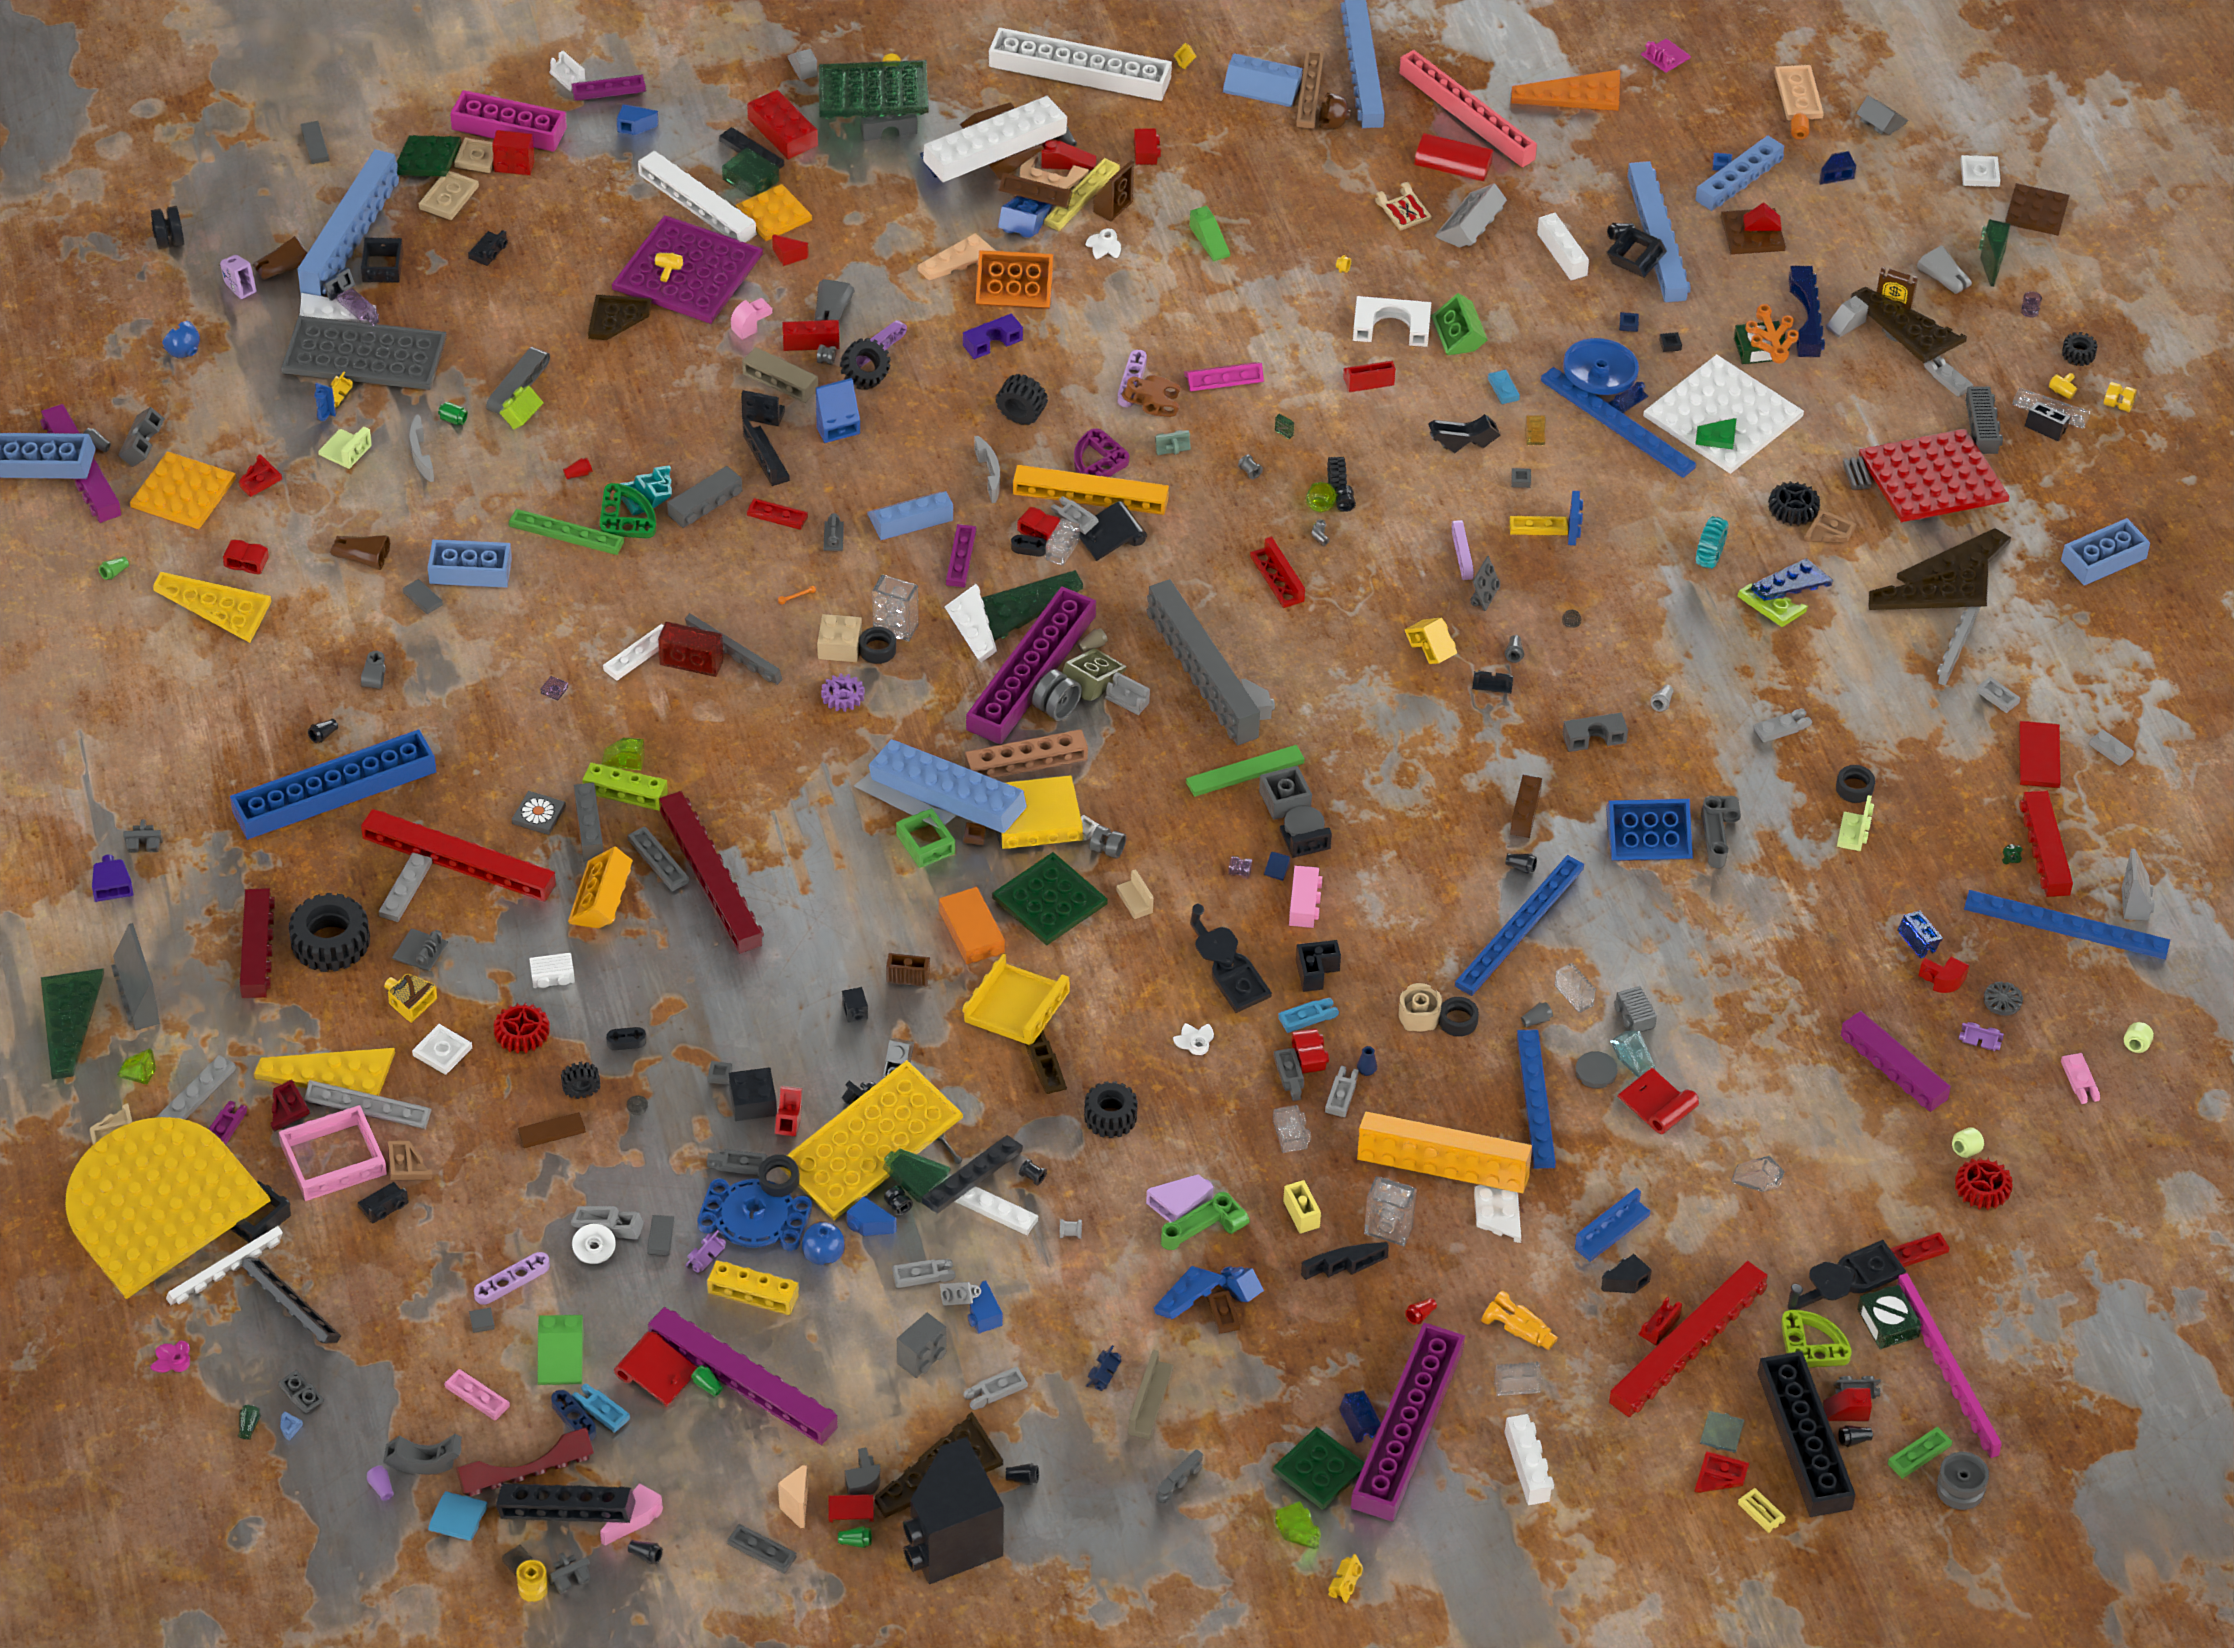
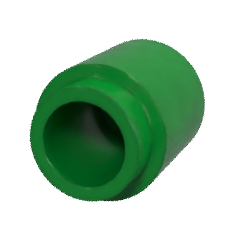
M447 401L441 404L438 410L441 420L455 425H464L468 417V411L464 407Z

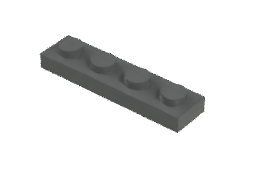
M645 826L628 835V841L671 891L689 883V877Z

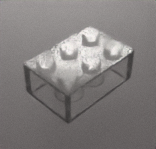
M881 574L872 590L873 627L887 628L894 633L896 638L910 641L918 627V585Z
M1376 1176L1367 1196L1364 1234L1405 1247L1413 1228L1417 1189L1407 1184L1397 1183L1388 1178Z

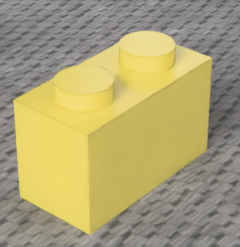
M1302 1180L1284 1186L1283 1202L1299 1233L1320 1228L1321 1211L1306 1182Z

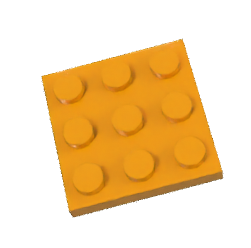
M783 184L736 204V209H739L743 214L755 221L756 232L765 241L772 239L773 234L781 235L812 221L810 212Z

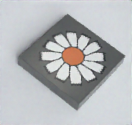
M528 791L512 817V824L549 835L565 809L566 803Z

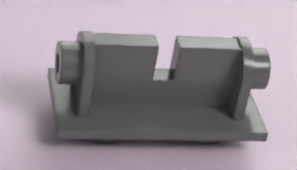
M832 513L824 524L823 551H843L844 521H840V517L836 513Z
M1843 1376L1834 1383V1386H1839V1388L1835 1389V1394L1847 1388H1870L1871 1399H1876V1397H1880V1388H1876V1386L1881 1382V1379H1874V1376H1863L1861 1379L1853 1380L1851 1376Z

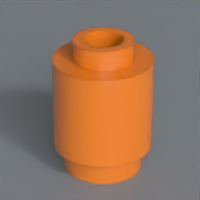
M1797 113L1791 119V135L1795 139H1805L1809 135V119L1804 113Z

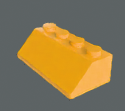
M616 846L588 860L568 919L570 924L600 929L605 925H610L615 920L616 909L621 902L620 897L626 887L625 882L630 874V867L633 861Z

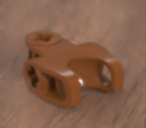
M1155 375L1147 376L1145 380L1134 376L1128 379L1127 386L1122 392L1124 400L1129 403L1142 405L1143 411L1151 415L1176 416L1179 405L1170 399L1177 398L1180 392L1178 384ZM1173 388L1175 391L1169 392L1166 391V389ZM1164 407H1172L1174 410L1167 411Z

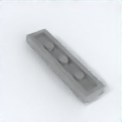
M412 853L380 908L379 917L399 922L429 870L432 858Z

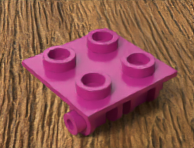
M1667 38L1657 44L1653 41H1648L1645 45L1646 51L1641 53L1643 57L1665 73L1691 58L1689 54Z

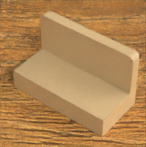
M1136 869L1132 870L1131 881L1117 885L1116 891L1133 918L1137 919L1153 913V895Z

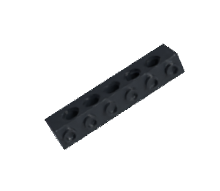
M513 1483L501 1485L496 1507L501 1519L630 1523L636 1501L631 1487Z

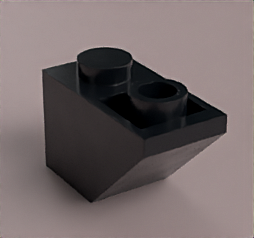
M1633 1253L1628 1258H1623L1612 1270L1608 1269L1603 1274L1601 1289L1604 1292L1635 1294L1650 1282L1652 1269Z

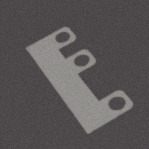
M870 773L854 785V787L911 815H916L921 811L933 808L944 825L957 816L943 809H936L914 797L874 781ZM931 817L923 819V821L939 828Z

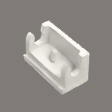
M561 51L559 52L558 62L554 58L551 59V70L549 71L551 75L572 92V83L585 82V69L568 54Z

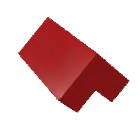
M1393 361L1343 368V378L1349 392L1395 385L1396 368Z

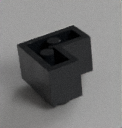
M1337 940L1296 945L1295 960L1303 992L1323 990L1324 973L1340 971L1341 953Z

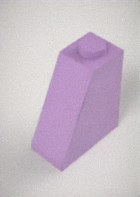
M1197 1174L1149 1188L1147 1190L1146 1204L1168 1222H1174L1213 1199L1214 1187L1209 1180Z

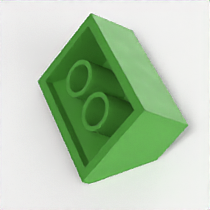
M1457 293L1431 315L1447 355L1474 352L1488 340L1473 302L1460 293Z

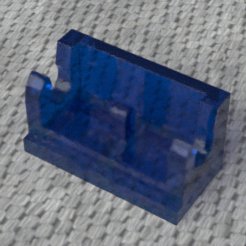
M1920 910L1904 914L1897 930L1919 958H1924L1929 949L1933 954L1937 950L1940 941L1943 940V937Z
M1365 1391L1344 1394L1339 1411L1355 1442H1362L1364 1436L1368 1433L1370 1439H1372L1381 1426V1422Z

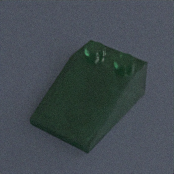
M1989 219L1987 226H1983L1981 236L1984 237V240H1980L1978 250H1982L1980 259L1991 287H1994L2006 251L2011 224Z

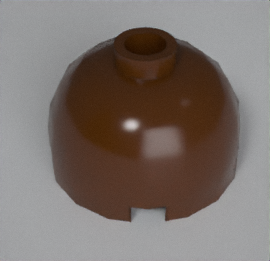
M1327 93L1325 95L1327 100L1322 102L1319 114V121L1323 120V124L1319 126L1334 130L1340 128L1345 120H1349L1350 110H1348L1347 102L1342 96Z

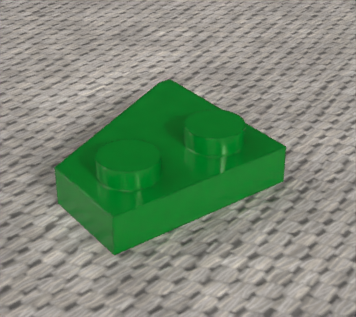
M1737 418L1697 426L1695 445L1733 449Z

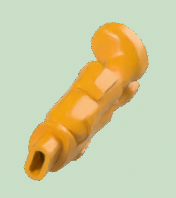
M1503 1290L1498 1293L1494 1302L1492 1301L1481 1319V1322L1485 1325L1491 1324L1494 1320H1499L1505 1323L1504 1329L1507 1332L1531 1344H1537V1347L1542 1346L1547 1350H1550L1558 1339L1541 1319L1523 1305L1516 1306L1510 1300L1509 1294ZM1503 1309L1509 1311L1512 1315H1509Z

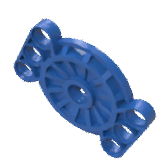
M718 1178L714 1179L709 1185L698 1215V1229L705 1234L712 1233L718 1229L724 1238L743 1247H765L780 1241L784 1250L794 1251L800 1246L812 1211V1202L806 1196H797L792 1199L790 1194L784 1197L770 1196L762 1190L759 1179L743 1180L729 1186L726 1180ZM722 1186L725 1190L723 1192H715L714 1188ZM710 1203H717L719 1205L716 1209H710L707 1206ZM804 1203L808 1207L806 1209L800 1210L796 1206L798 1204ZM756 1211L753 1213V1218H751L750 1212ZM704 1220H711L713 1222L710 1226L701 1224ZM794 1220L802 1222L800 1226H792L790 1223ZM787 1237L796 1239L794 1243H786L784 1240Z

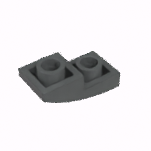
M297 1370L278 1383L284 1393L305 1413H308L324 1402V1399L311 1383L308 1384Z

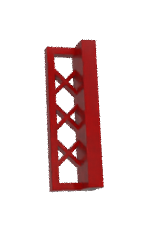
M1273 537L1265 538L1264 548L1250 552L1251 559L1283 608L1304 602V585ZM1265 554L1268 557L1267 561L1258 559L1259 556ZM1267 568H1272L1276 570V573H1268L1266 570ZM1275 581L1283 582L1285 584L1284 587L1276 586L1274 584ZM1285 593L1293 596V598L1285 601L1283 595Z

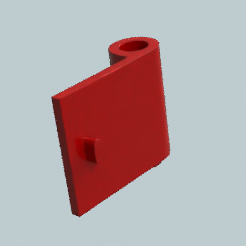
M1653 1067L1617 1096L1659 1134L1667 1132L1699 1105V1097L1696 1092L1685 1089L1680 1093Z
M647 1331L614 1368V1372L625 1383H631L634 1380L667 1407L692 1379L691 1375L697 1367L662 1340L658 1333Z

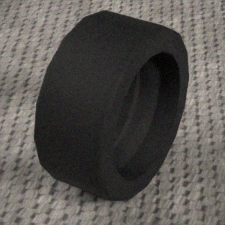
M884 627L866 629L859 637L861 657L873 664H881L891 660L896 654V637L894 633ZM875 640H881L889 644L888 647L881 650H874L866 645Z
M1849 765L1839 771L1836 781V792L1841 798L1848 802L1861 803L1867 801L1868 795L1872 796L1875 787V776L1869 769L1860 765ZM1858 779L1866 783L1867 787L1862 789L1850 788L1844 781Z
M1465 997L1449 998L1441 1005L1439 1025L1449 1035L1455 1037L1469 1035L1478 1025V1007L1473 1001ZM1452 1011H1463L1469 1014L1471 1019L1463 1023L1451 1021L1446 1015Z
M783 1154L767 1157L758 1168L760 1186L770 1196H787L795 1191L799 1184L798 1166L789 1156ZM777 1167H784L791 1171V1178L782 1184L768 1182L766 1175L770 1170Z

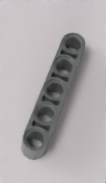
M530 347L490 395L486 409L501 415L500 411L504 408L502 404L507 399L514 397L513 392L520 386L523 388L528 385L531 386L547 367L550 361V354Z

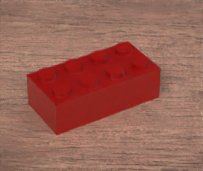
M778 89L747 103L748 120L787 160L818 146V130Z

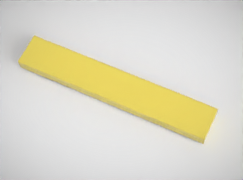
M1104 158L1072 190L1073 194L1068 209L1056 207L1044 219V225L1060 231L1108 180L1120 170V165Z

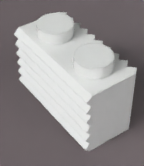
M571 952L529 958L533 988H546L548 986L567 985L570 982H575Z

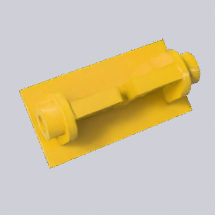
M345 372L340 377L336 376L331 383L335 408L339 406L344 396L352 388L353 382L343 377Z
M1353 1554L1352 1558L1346 1557L1341 1561L1336 1572L1337 1577H1334L1328 1589L1331 1597L1337 1598V1596H1341L1344 1603H1347L1354 1591L1358 1578L1362 1574L1363 1567L1356 1554Z

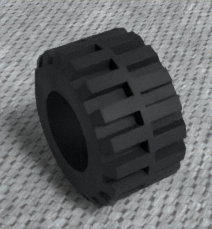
M862 338L858 339L857 342L854 341L841 357L840 367H843L841 374H845V380L852 378L853 385H857V389L864 387V390H867L870 387H876L886 377L891 365L889 362L891 358L887 357L889 352L888 350L884 351V345L882 343L878 345V341L875 339L872 342L870 338H866L864 341ZM866 356L871 359L874 364V371L866 372L860 369L857 365L856 357Z
M1016 374L1007 378L997 393L995 401L997 408L1001 410L1002 415H1005L1008 420H1012L1020 425H1031V423L1036 422L1046 407L1048 395L1038 381L1036 382L1033 378L1027 377V375L1021 376Z
M1105 1081L1104 1084L1098 1083L1095 1088L1089 1089V1093L1085 1096L1084 1120L1087 1123L1088 1129H1092L1094 1134L1099 1133L1100 1137L1103 1138L1105 1136H1109V1138L1117 1136L1119 1138L1122 1137L1123 1133L1128 1134L1137 1122L1138 1101L1136 1100V1094L1132 1093V1089L1130 1087L1126 1088V1084H1117V1081H1113V1083ZM1106 1108H1115V1109H1118V1110H1117V1111H1106V1110H1103V1109H1106Z

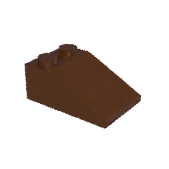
M1129 161L1110 178L1094 197L1093 213L1111 222L1133 202L1134 161Z

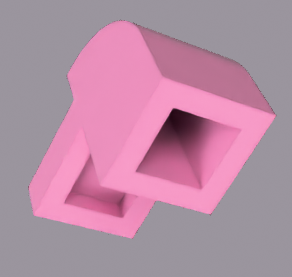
M762 298L750 304L746 300L743 301L732 314L731 329L742 340L757 333V321L771 315L772 307Z

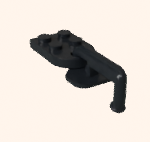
M1195 904L1192 907L1190 925L1198 935L1195 947L1203 959L1214 962L1211 972L1213 981L1235 1013L1271 998V990L1250 960L1244 955L1236 953L1238 939L1233 932L1226 927H1219L1208 932L1200 921V916L1204 913V907L1201 904Z
M1880 1240L1845 1255L1837 1264L1823 1262L1812 1267L1809 1271V1278L1817 1289L1800 1295L1803 1293V1288L1798 1284H1793L1788 1300V1310H1798L1824 1298L1830 1301L1838 1300L1847 1296L1849 1292H1869L1899 1279V1275L1905 1274L1906 1270L1885 1241Z

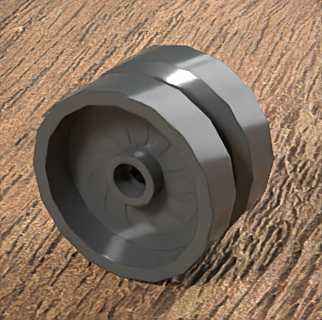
M1054 669L1048 672L1037 685L1033 695V705L1040 711L1046 712L1054 720L1061 721L1070 715L1076 707L1082 693V687L1080 683L1067 678L1064 673Z
M1956 1452L1947 1456L1940 1466L1936 1491L1939 1498L1946 1505L1954 1509L1966 1510L1979 1505L1985 1496L1989 1480V1470L1986 1463L1980 1457L1969 1452Z

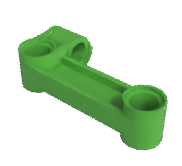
M1219 1192L1213 1199L1174 1222L1166 1223L1162 1228L1161 1245L1167 1250L1177 1249L1180 1243L1218 1221L1229 1234H1232L1248 1225L1250 1219L1246 1211L1237 1204L1230 1194Z

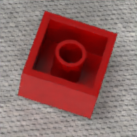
M496 130L492 143L494 172L530 176L535 162L533 134Z

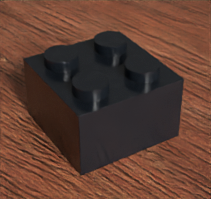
M770 1067L728 1073L735 1121L776 1116L777 1100Z

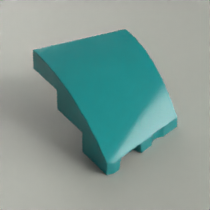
M670 465L656 467L651 474L638 475L633 482L620 484L639 491L655 508L672 495V488L670 486L671 467ZM622 496L621 499L632 516L644 513L643 509L636 502Z

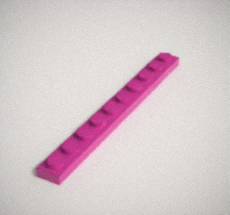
M1907 1273L1899 1275L1896 1292L1899 1297H1902L1903 1293L1918 1319L1916 1329L1921 1331L1926 1347L1931 1349L1935 1363L1941 1367L1945 1381L1949 1382L1952 1387L1953 1396L1959 1400L1963 1414L1968 1416L1973 1432L1977 1433L1980 1438L1983 1450L1988 1452L1990 1458L1999 1456L2002 1445L1999 1437Z

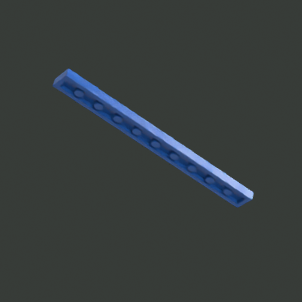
M1552 367L1541 376V382L1682 478L1696 468L1694 461L1595 394L1575 386L1557 368Z
M1567 855L1455 981V987L1473 996L1584 870V863Z
M1969 890L1964 910L2165 960L2171 940Z

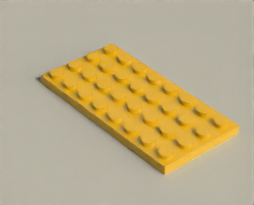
M906 1060L786 1156L791 1157L798 1166L800 1175L798 1186L835 1221L863 1196L865 1197L961 1120L963 1113ZM780 1167L791 1178V1171Z

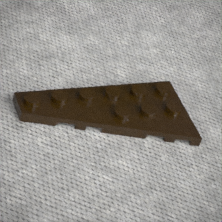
M1866 286L1851 294V298L1856 296L1867 304V314L1923 364L1965 343L1967 340L1966 335L1953 333L1951 328L1947 326L1943 328L1937 325L1935 320L1911 308L1907 310L1896 301L1892 303L1886 300L1884 295Z
M1994 528L1898 572L1897 579L1904 583L1909 580L1916 582L1928 575L1951 569L1954 571L1965 569L1964 566L1972 564V567L1981 565L1982 561L1985 560L1990 562L2010 543L2011 537Z
M1989 560L1982 561L1981 565L1973 567L1972 564L1964 566L1965 569L1958 571L1951 569L1922 577L1920 581L1913 582L1909 580L1905 582V585L1897 587L1890 585L1869 591V610L1987 607Z
M973 1412L969 1413L967 1419L961 1424L953 1427L952 1432L945 1438H941L921 1455L912 1467L909 1466L905 1469L902 1476L896 1481L893 1480L874 1497V1502L884 1518L910 1507V1499L940 1448L946 1444L967 1437L986 1473L1003 1465L1001 1455Z

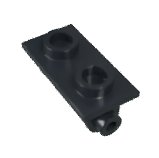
M1474 671L1472 689L1512 694L1514 676H1510V673H1496V676H1493L1492 672Z

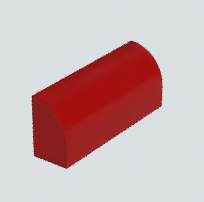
M1423 133L1417 148L1414 165L1484 182L1492 164L1493 149Z

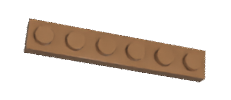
M1306 50L1296 127H1315L1324 51Z

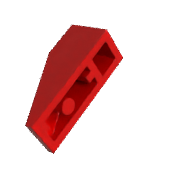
M1048 140L1042 143L1044 149L1041 151V169L1071 170L1074 165L1092 171L1096 167V156L1062 141Z

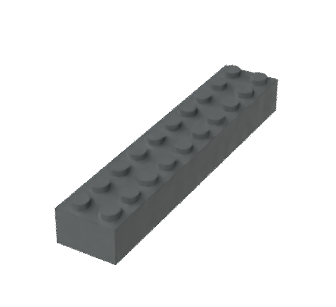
M1168 579L1149 586V595H1147L1148 608L1146 610L1149 619L1154 621L1157 631L1162 633L1166 644L1171 646L1175 658L1181 661L1184 671L1189 673L1192 683L1195 686L1197 685L1202 698L1208 701L1211 711L1216 713L1219 723L1222 726L1224 725L1229 738L1233 739L1237 746L1259 738L1260 710L1175 585Z

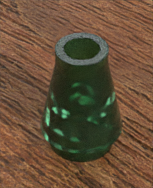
M244 1405L239 1411V1438L244 1440L251 1439L261 1417L258 1407Z

